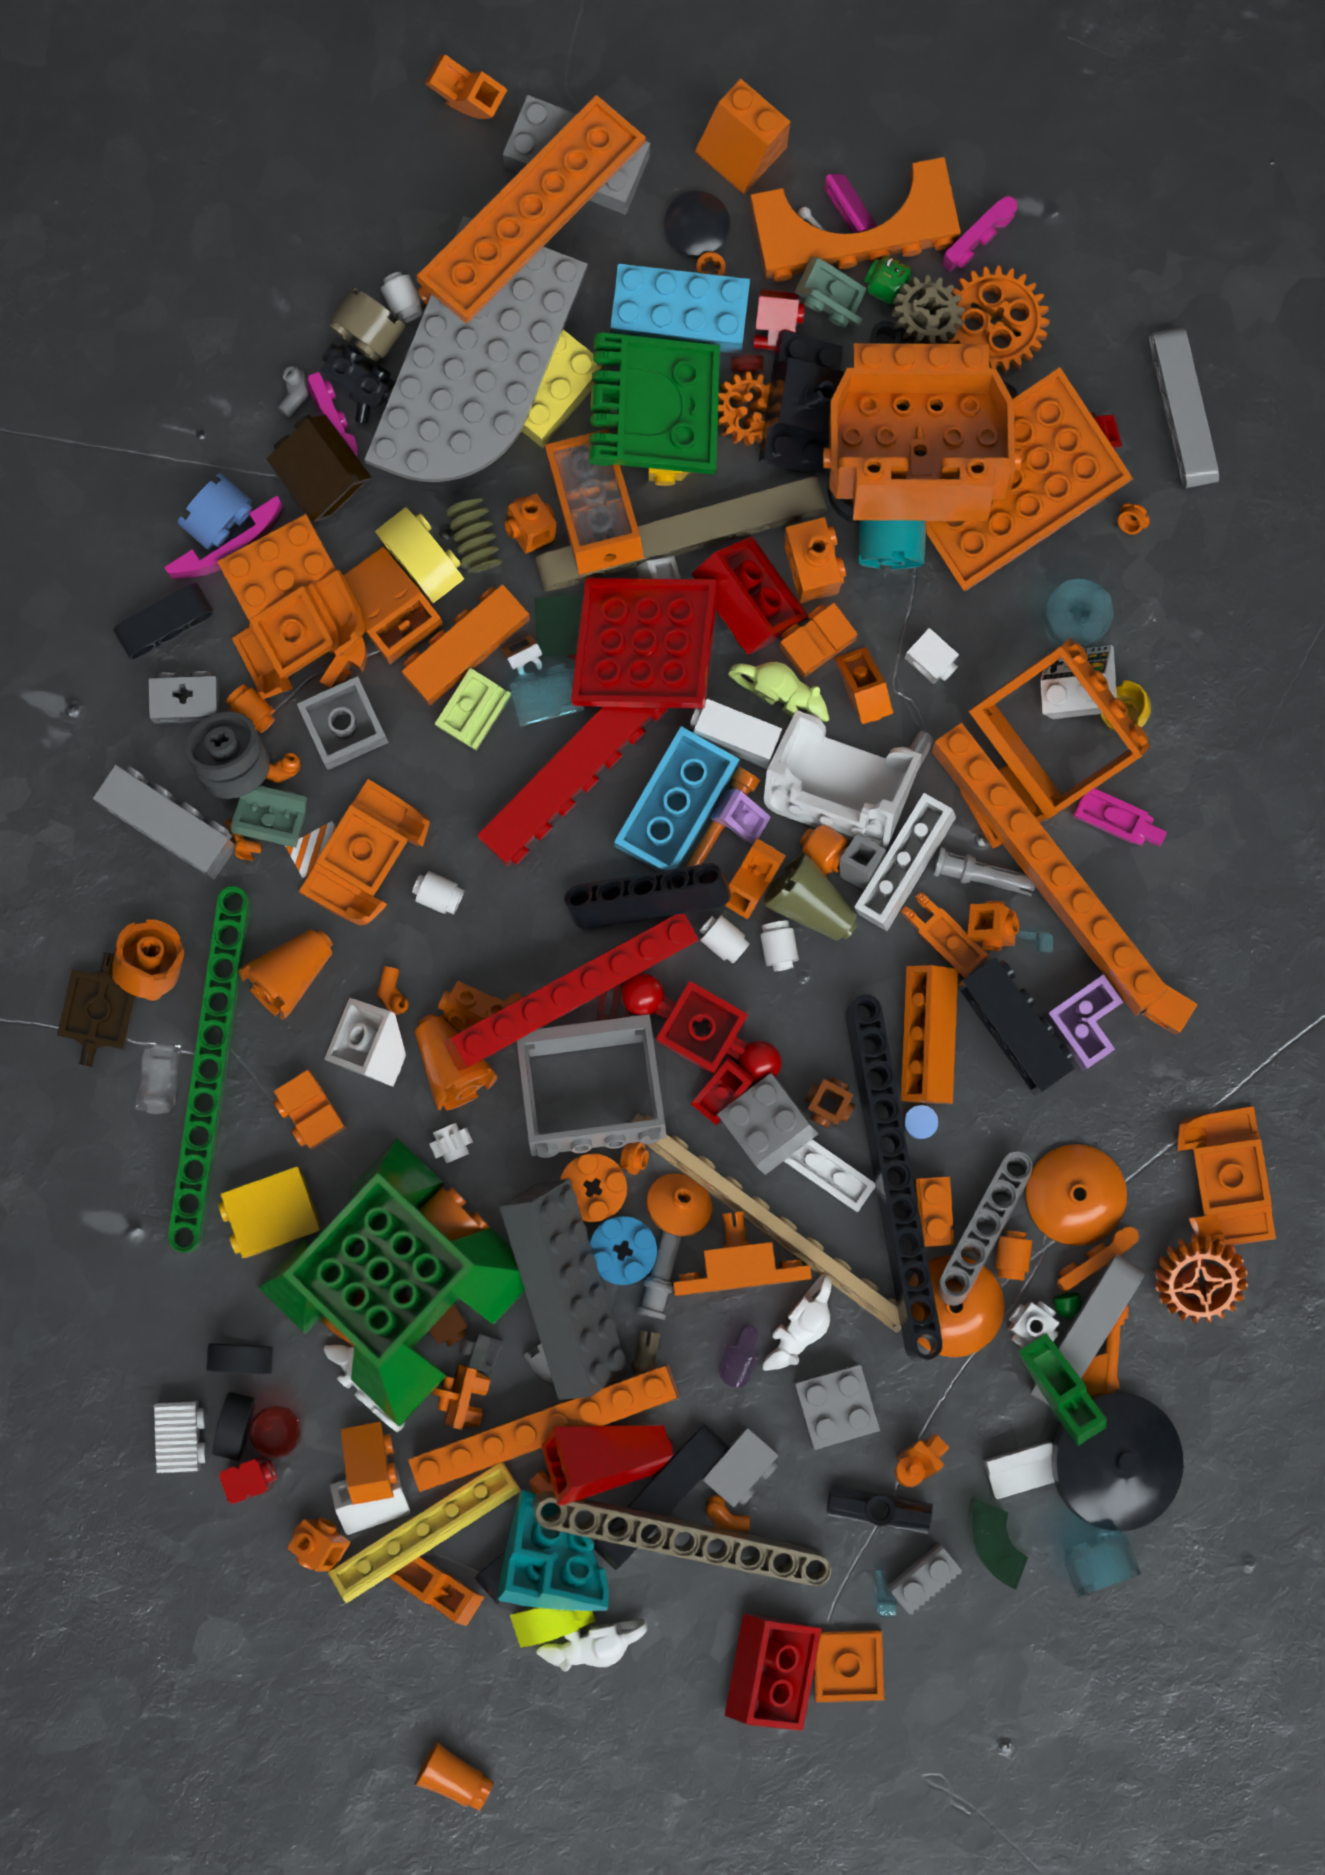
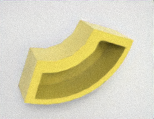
M405 507L375 530V533L389 553L413 580L418 589L432 603H435L464 580L457 569L461 563L450 549L444 552L428 531L432 527L423 515L419 513L414 516Z

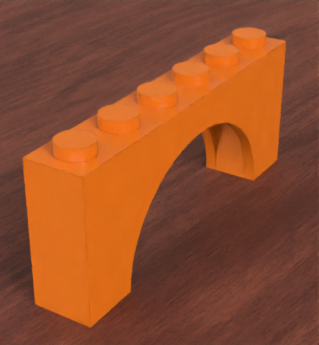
M945 157L912 163L910 170V194L902 208L882 225L860 233H831L808 224L791 208L783 188L751 194L749 205L765 280L773 279L775 282H782L791 279L793 274L804 273L811 257H819L833 267L838 266V269H848L856 266L857 262L870 260L873 263L876 258L881 260L887 255L902 254L904 257H910L920 254L922 249L933 247L937 251L949 249L959 240L961 231Z

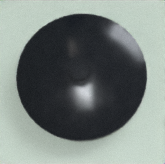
M1106 1393L1094 1396L1092 1400L1106 1417V1428L1077 1446L1061 1424L1052 1449V1474L1057 1491L1071 1512L1089 1525L1112 1531H1129L1141 1528L1161 1516L1170 1506L1178 1492L1183 1475V1450L1180 1438L1168 1416L1147 1399L1126 1393Z

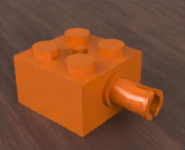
M823 517L786 527L783 544L799 603L803 604L838 595L841 584L844 583L843 577H846V571L842 558H836L834 553L837 538L833 525L827 526L826 519Z

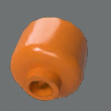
M820 825L815 830L812 828L808 829L802 836L800 845L803 847L802 852L811 856L824 874H830L833 871L836 873L840 872L839 859L848 848L849 840L831 827Z

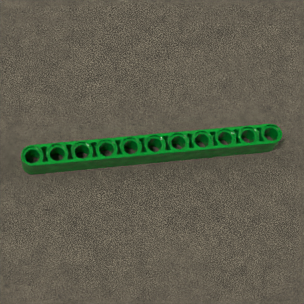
M229 886L219 893L215 912L168 1233L170 1246L175 1251L181 1253H190L197 1250L202 1243L241 980L238 971L243 966L251 912L249 896L236 886ZM232 895H241L243 898L242 907L237 911L227 910V899ZM227 928H236L238 931L237 940L231 945L223 944L221 940L222 932ZM220 962H232L233 971L229 977H218L216 968ZM218 994H225L228 998L227 1007L222 1011H214L211 1004L212 999ZM213 1027H220L223 1031V1039L217 1045H210L207 1041V1033ZM214 1060L218 1064V1073L215 1077L207 1079L202 1074V1066L205 1062ZM203 1094H210L214 1101L213 1107L207 1112H201L197 1107V1100ZM199 1127H204L209 1133L208 1141L202 1146H196L192 1140L194 1130ZM198 1160L202 1163L204 1172L200 1178L193 1180L188 1176L187 1168L191 1162ZM189 1194H194L199 1201L198 1209L193 1213L185 1212L182 1207L183 1199ZM183 1228H189L194 1234L193 1243L188 1247H182L177 1241L178 1232Z

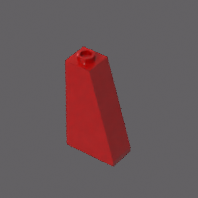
M664 1425L554 1427L541 1445L558 1505H566L657 1474L673 1456L672 1443L667 1437Z

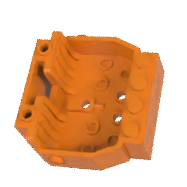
M854 343L852 367L846 369L830 403L829 448L823 449V468H829V488L836 499H853V520L988 521L992 500H1005L1012 488L1015 469L1021 468V448H1015L1014 401L997 369L989 368V344ZM905 405L908 407V409L905 411H901L897 408V406ZM939 405L942 409L934 411L931 409V406ZM921 450L924 451L926 455L920 457L917 456L914 452Z

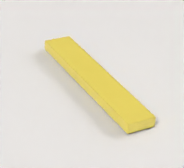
M503 1462L496 1464L332 1569L328 1574L347 1604L507 1501L521 1490Z

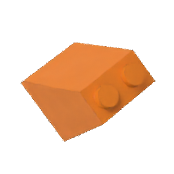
M740 78L718 102L695 149V153L744 195L787 148L791 121Z

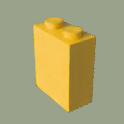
M297 1166L221 1193L223 1201L218 1203V1207L224 1222L230 1220L234 1233L229 1235V1239L235 1254L241 1253L242 1258H249L323 1231L301 1167Z

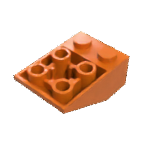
M384 546L343 575L360 606L366 630L365 633L389 665L443 626L441 617Z

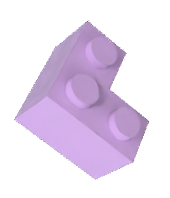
M1104 974L1044 1015L1054 1028L1059 1039L1070 1050L1082 1071L1088 1069L1115 1050L1096 1023L1098 1019L1123 1003Z

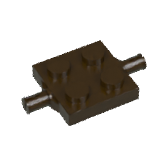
M104 952L100 972L86 973L72 970L57 1036L74 1039L83 1045L79 1065L93 1067L96 1048L112 1047L122 1050L126 1048L137 996L126 992L114 982L112 977L114 954Z

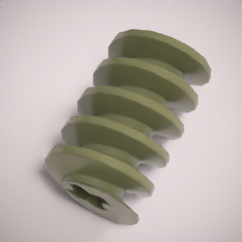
M483 498L459 502L449 507L446 511L447 516L454 519L450 523L451 530L457 531L453 536L454 542L461 544L456 549L457 554L464 557L460 561L461 568L468 569L467 572L469 573L486 571L503 563L502 559L492 558L491 556L499 551V546L488 545V542L496 538L495 533H485V529L492 526L493 523L481 518L489 513V508L478 507V504L484 500Z

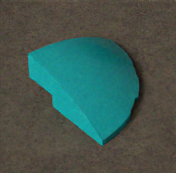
M521 1490L509 1532L497 1600L546 1609L606 1611L609 1608L608 1581L605 1568L599 1567L593 1553L594 1543L589 1537L543 1527L537 1521L532 1510V1502L537 1495ZM552 1502L546 1503L541 1509V1515L545 1517L554 1515L558 1506Z

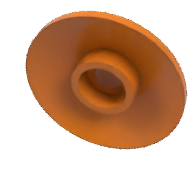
M673 1173L658 1178L650 1187L646 1198L647 1210L653 1222L660 1229L672 1235H694L706 1227L712 1215L713 1206L708 1191L684 1174ZM678 1196L684 1198L687 1203L681 1202Z

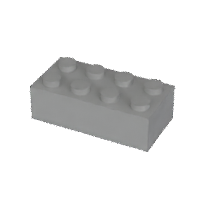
M527 95L503 153L504 167L519 173L577 114ZM645 141V144L589 201L626 215L650 157V143Z
M115 765L93 799L101 807L215 880L235 850V844L230 840L233 835L213 820L209 825L204 823L203 819L205 817L185 802L181 806L175 804L177 799L155 783L153 788L147 786L149 781L132 767L127 765L123 770Z

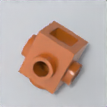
M537 493L528 497L517 498L508 505L507 517L504 522L506 532L511 539L517 540L525 554L554 542L557 522L555 521L553 510L548 503H543Z
M1001 901L970 904L967 937L980 944L982 949L987 951H1001L1002 946H1015V935L1019 932V919L1016 912L1005 906V903Z
M319 1517V1519H303L294 1529L293 1539L287 1549L297 1556L296 1561L303 1567L313 1569L316 1572L331 1571L337 1567L351 1542L336 1531L337 1526L333 1522Z

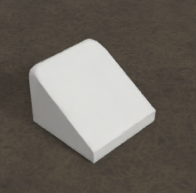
M674 556L646 560L636 567L638 579H681Z

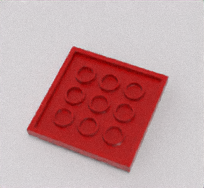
M586 578L571 695L573 706L705 708L718 594L716 579Z

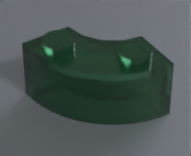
M972 1497L968 1512V1531L973 1549L983 1566L1002 1583L1017 1590L1028 1557L1018 1551L1009 1539L1006 1527L1008 1512Z

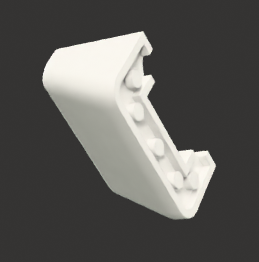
M797 710L767 768L764 791L765 805L776 814L815 828L820 825H827L845 836L848 840L852 841L859 834L886 848L901 816L920 766L922 754L914 752L907 747H898L891 749L887 758L877 756L826 738V727L819 717Z

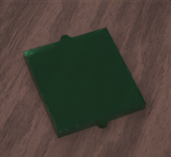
M560 594L559 597L535 599L537 644L543 654L539 657L562 656L567 659L569 655L577 654L584 595L566 597L564 594Z

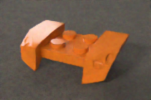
M336 570L316 584L311 583L308 586H301L250 619V627L234 636L232 640L263 700L292 690L293 687L288 677L334 648L336 657L347 655L355 647V642L363 636L366 630L360 606L340 570Z
M367 779L316 860L299 893L352 923L360 926L368 924L387 906L386 903L374 896L406 843L409 841L417 847H423L430 825L428 816L400 797Z
M1254 1106L1185 1118L1179 1126L1178 1151L1193 1149L1204 1216L1189 1218V1221L1198 1241H1202L1206 1233L1211 1236L1212 1243L1221 1237L1224 1240L1225 1246L1276 1239L1272 1217V1202Z

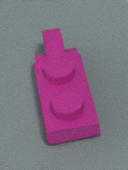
M1095 788L1081 797L1072 816L1131 844L1135 843L1139 846H1142L1145 840L1160 847L1167 834L1166 831L1152 825L1154 818L1149 816L1148 812Z

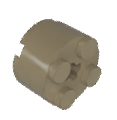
M354 286L329 318L331 320L329 327L334 330V333L349 344L352 339L356 340L355 346L375 363L379 358L383 359L405 330L406 325L399 319L395 321L390 317L391 312L363 291L359 292Z

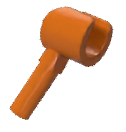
M227 819L224 824L231 833L232 819ZM231 833L236 842L235 856L239 859L254 861L251 852L260 853V843L246 840L243 835Z

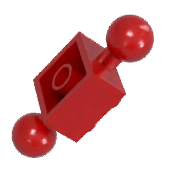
M637 974L625 982L621 996L623 1004L629 1012L637 1016L655 1013L666 1019L655 1040L661 1046L713 1076L725 1055L739 1061V1067L755 1079L753 1083L760 1082L770 1073L775 1077L779 1074L782 1059L774 1045L766 1041H754L748 1044L736 1037L748 1016L742 1010L691 981L688 982L677 1002L665 996L661 982L650 974ZM705 1020L708 1022L707 1029L711 1033L709 1035L702 1034L699 1037L695 1035L696 1029L692 1025L694 1022L700 1024Z

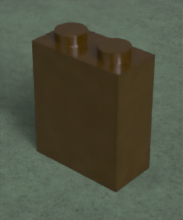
M326 414L314 417L306 415L295 423L294 427L296 430L291 435L284 436L274 444L275 451L267 458V461L310 520L316 522L331 518L372 477Z

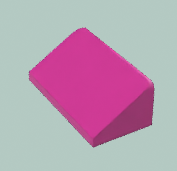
M843 174L827 175L824 190L852 234L878 227L847 177Z

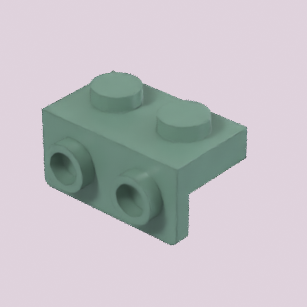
M811 257L794 293L804 298L803 304L810 309L818 312L823 310L828 313V320L838 326L846 327L847 324L860 325L862 318L855 315L867 288L819 257Z
M260 784L254 791L240 797L231 823V833L296 848L306 818L307 798L293 791L284 792L267 788Z

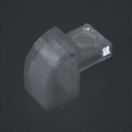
M147 1042L142 1057V1082L136 1097V1110L160 1114L170 1113L171 1108L176 1106L181 1074L182 1044Z

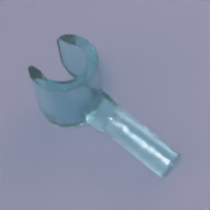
M1019 930L1018 934L1015 935L1016 938L1036 941V952L1052 953L1054 951V938L1049 933H1030Z
M882 1569L875 1570L874 1574L878 1592L876 1612L880 1617L894 1618L896 1616L897 1600L886 1599Z

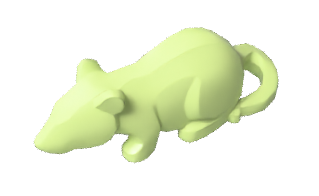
M766 662L755 667L739 663L734 664L730 668L728 676L733 681L770 705H773L776 701L784 704L782 711L793 718L798 710L797 708L805 710L808 714L816 715L822 722L829 721L826 704L820 695V688L818 686L809 688L800 682L794 672L785 664ZM741 674L748 676L753 683L747 681Z

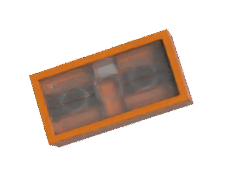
M605 429L597 432L610 433V429ZM597 432L545 444L550 473L579 575L644 559L640 533L620 465L600 466L588 462L589 447L593 446L589 443L590 435Z

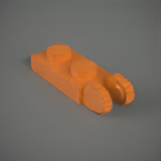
M919 892L915 896L918 904L933 916L924 923L907 906L903 907L900 913L952 968L958 969V974L963 979L967 978L989 955L975 941L967 937L968 934L943 908L939 909L924 893Z
M1132 1226L1119 1230L1112 1236L1111 1245L1106 1247L1103 1242L1086 1253L1089 1260L1080 1266L1074 1261L1058 1272L1062 1278L1055 1284L1061 1293H1067L1108 1265L1115 1254L1121 1256L1138 1242L1140 1238L1138 1237V1230L1135 1227L1132 1228Z

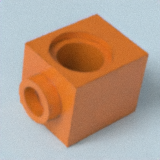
M1166 985L1168 990L1165 994L1143 1010L1141 1014L1172 1034L1177 1035L1182 1031L1198 1004Z

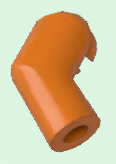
M286 753L281 760L273 764L270 763V770L265 779L274 783H281L295 776L301 767L299 757L295 753Z
M383 966L377 997L386 1010L395 1013V1015L405 1013L409 1007L408 999L396 987L400 970Z
M712 1495L708 1498L705 1512L716 1527L749 1533L750 1516L731 1514L725 1507V1499L720 1495Z

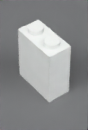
M706 699L705 708L695 709L690 722V730H693L694 734L731 755L764 769H767L782 731L780 727L709 699Z

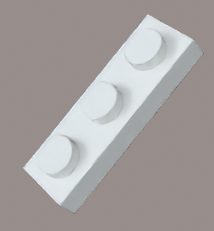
M810 1140L783 1161L855 1212L860 1210L876 1187L873 1181L814 1140Z

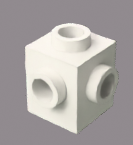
M1041 1301L1037 1305L1027 1302L1023 1306L1020 1303L1008 1319L1012 1322L1008 1330L1015 1334L1012 1340L1024 1348L1047 1333L1051 1340L1054 1341L1059 1334L1055 1330L1059 1322L1053 1318L1056 1312ZM1033 1320L1041 1322L1042 1328L1038 1333H1033L1030 1330V1323Z

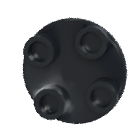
M703 191L688 192L677 197L667 209L664 221L665 232L669 241L680 254L701 256L707 252H714L725 244L730 230L729 213L725 205L714 195Z

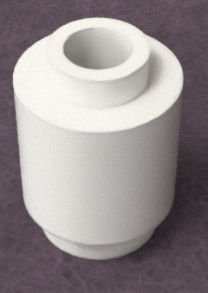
M396 272L383 280L384 285L380 288V291L394 318H398L406 324L424 314L422 308L424 303L409 274L402 275L401 272Z
M428 871L426 876H418L412 893L417 895L415 902L440 913L446 914V912L454 915L465 890L459 888L458 883Z
M722 915L718 919L711 916L699 930L703 934L700 941L722 960L728 959L732 964L750 944L744 939L746 935Z
M785 920L762 925L763 933L760 936L766 966H773L774 971L794 968L793 962L798 961L799 956L794 930L789 927V922Z

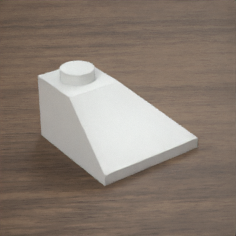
M349 997L324 1060L393 1087L406 1057L396 1015L391 1011Z

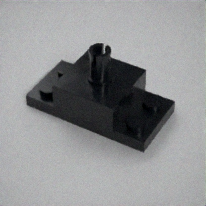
M784 330L778 333L758 462L815 476L824 474L823 449L828 448L830 403L845 373L840 371L843 346Z

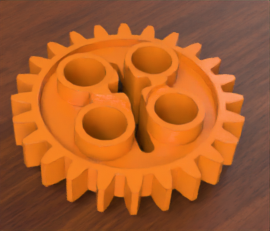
M997 266L995 273L991 275L988 268L984 267L982 277L971 271L969 275L970 283L961 278L958 283L961 291L953 288L951 294L952 296L961 295L962 297L957 304V307L965 308V312L960 319L963 321L975 319L980 323L981 328L972 331L963 322L959 330H956L957 334L952 340H948L947 344H989V368L1001 366L1005 374L1009 370V363H1012L1015 368L1020 369L1022 365L1021 357L1030 362L1033 358L1030 350L1039 352L1042 345L1037 340H1045L1048 334L1040 329L1048 327L1050 323L1049 319L1041 317L1049 310L1048 306H1039V303L1044 298V294L1034 295L1033 292L1037 284L1032 283L1026 286L1024 284L1026 274L1020 276L1018 280L1015 279L1013 268L1009 270L1007 275H1002L1001 266ZM986 292H993L998 296L999 301L994 304L987 303L982 295ZM974 303L978 306V309L972 308L970 305ZM1021 310L1025 313L1026 320L1022 322L1015 321L1011 317L1010 312ZM997 315L1001 318L1000 322L998 321L995 325L990 323V320ZM1012 331L1019 332L1021 336H1015ZM1001 336L1008 341L1009 346L1003 349L997 348L993 344L992 339Z

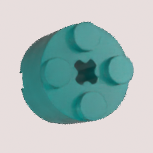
M860 520L858 555L860 565L880 569V564L891 566V569H912L921 567L922 563L925 564V521Z

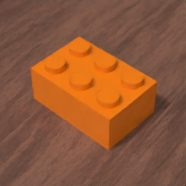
M306 514L217 561L249 620L301 586H308L311 583L316 584L336 571Z

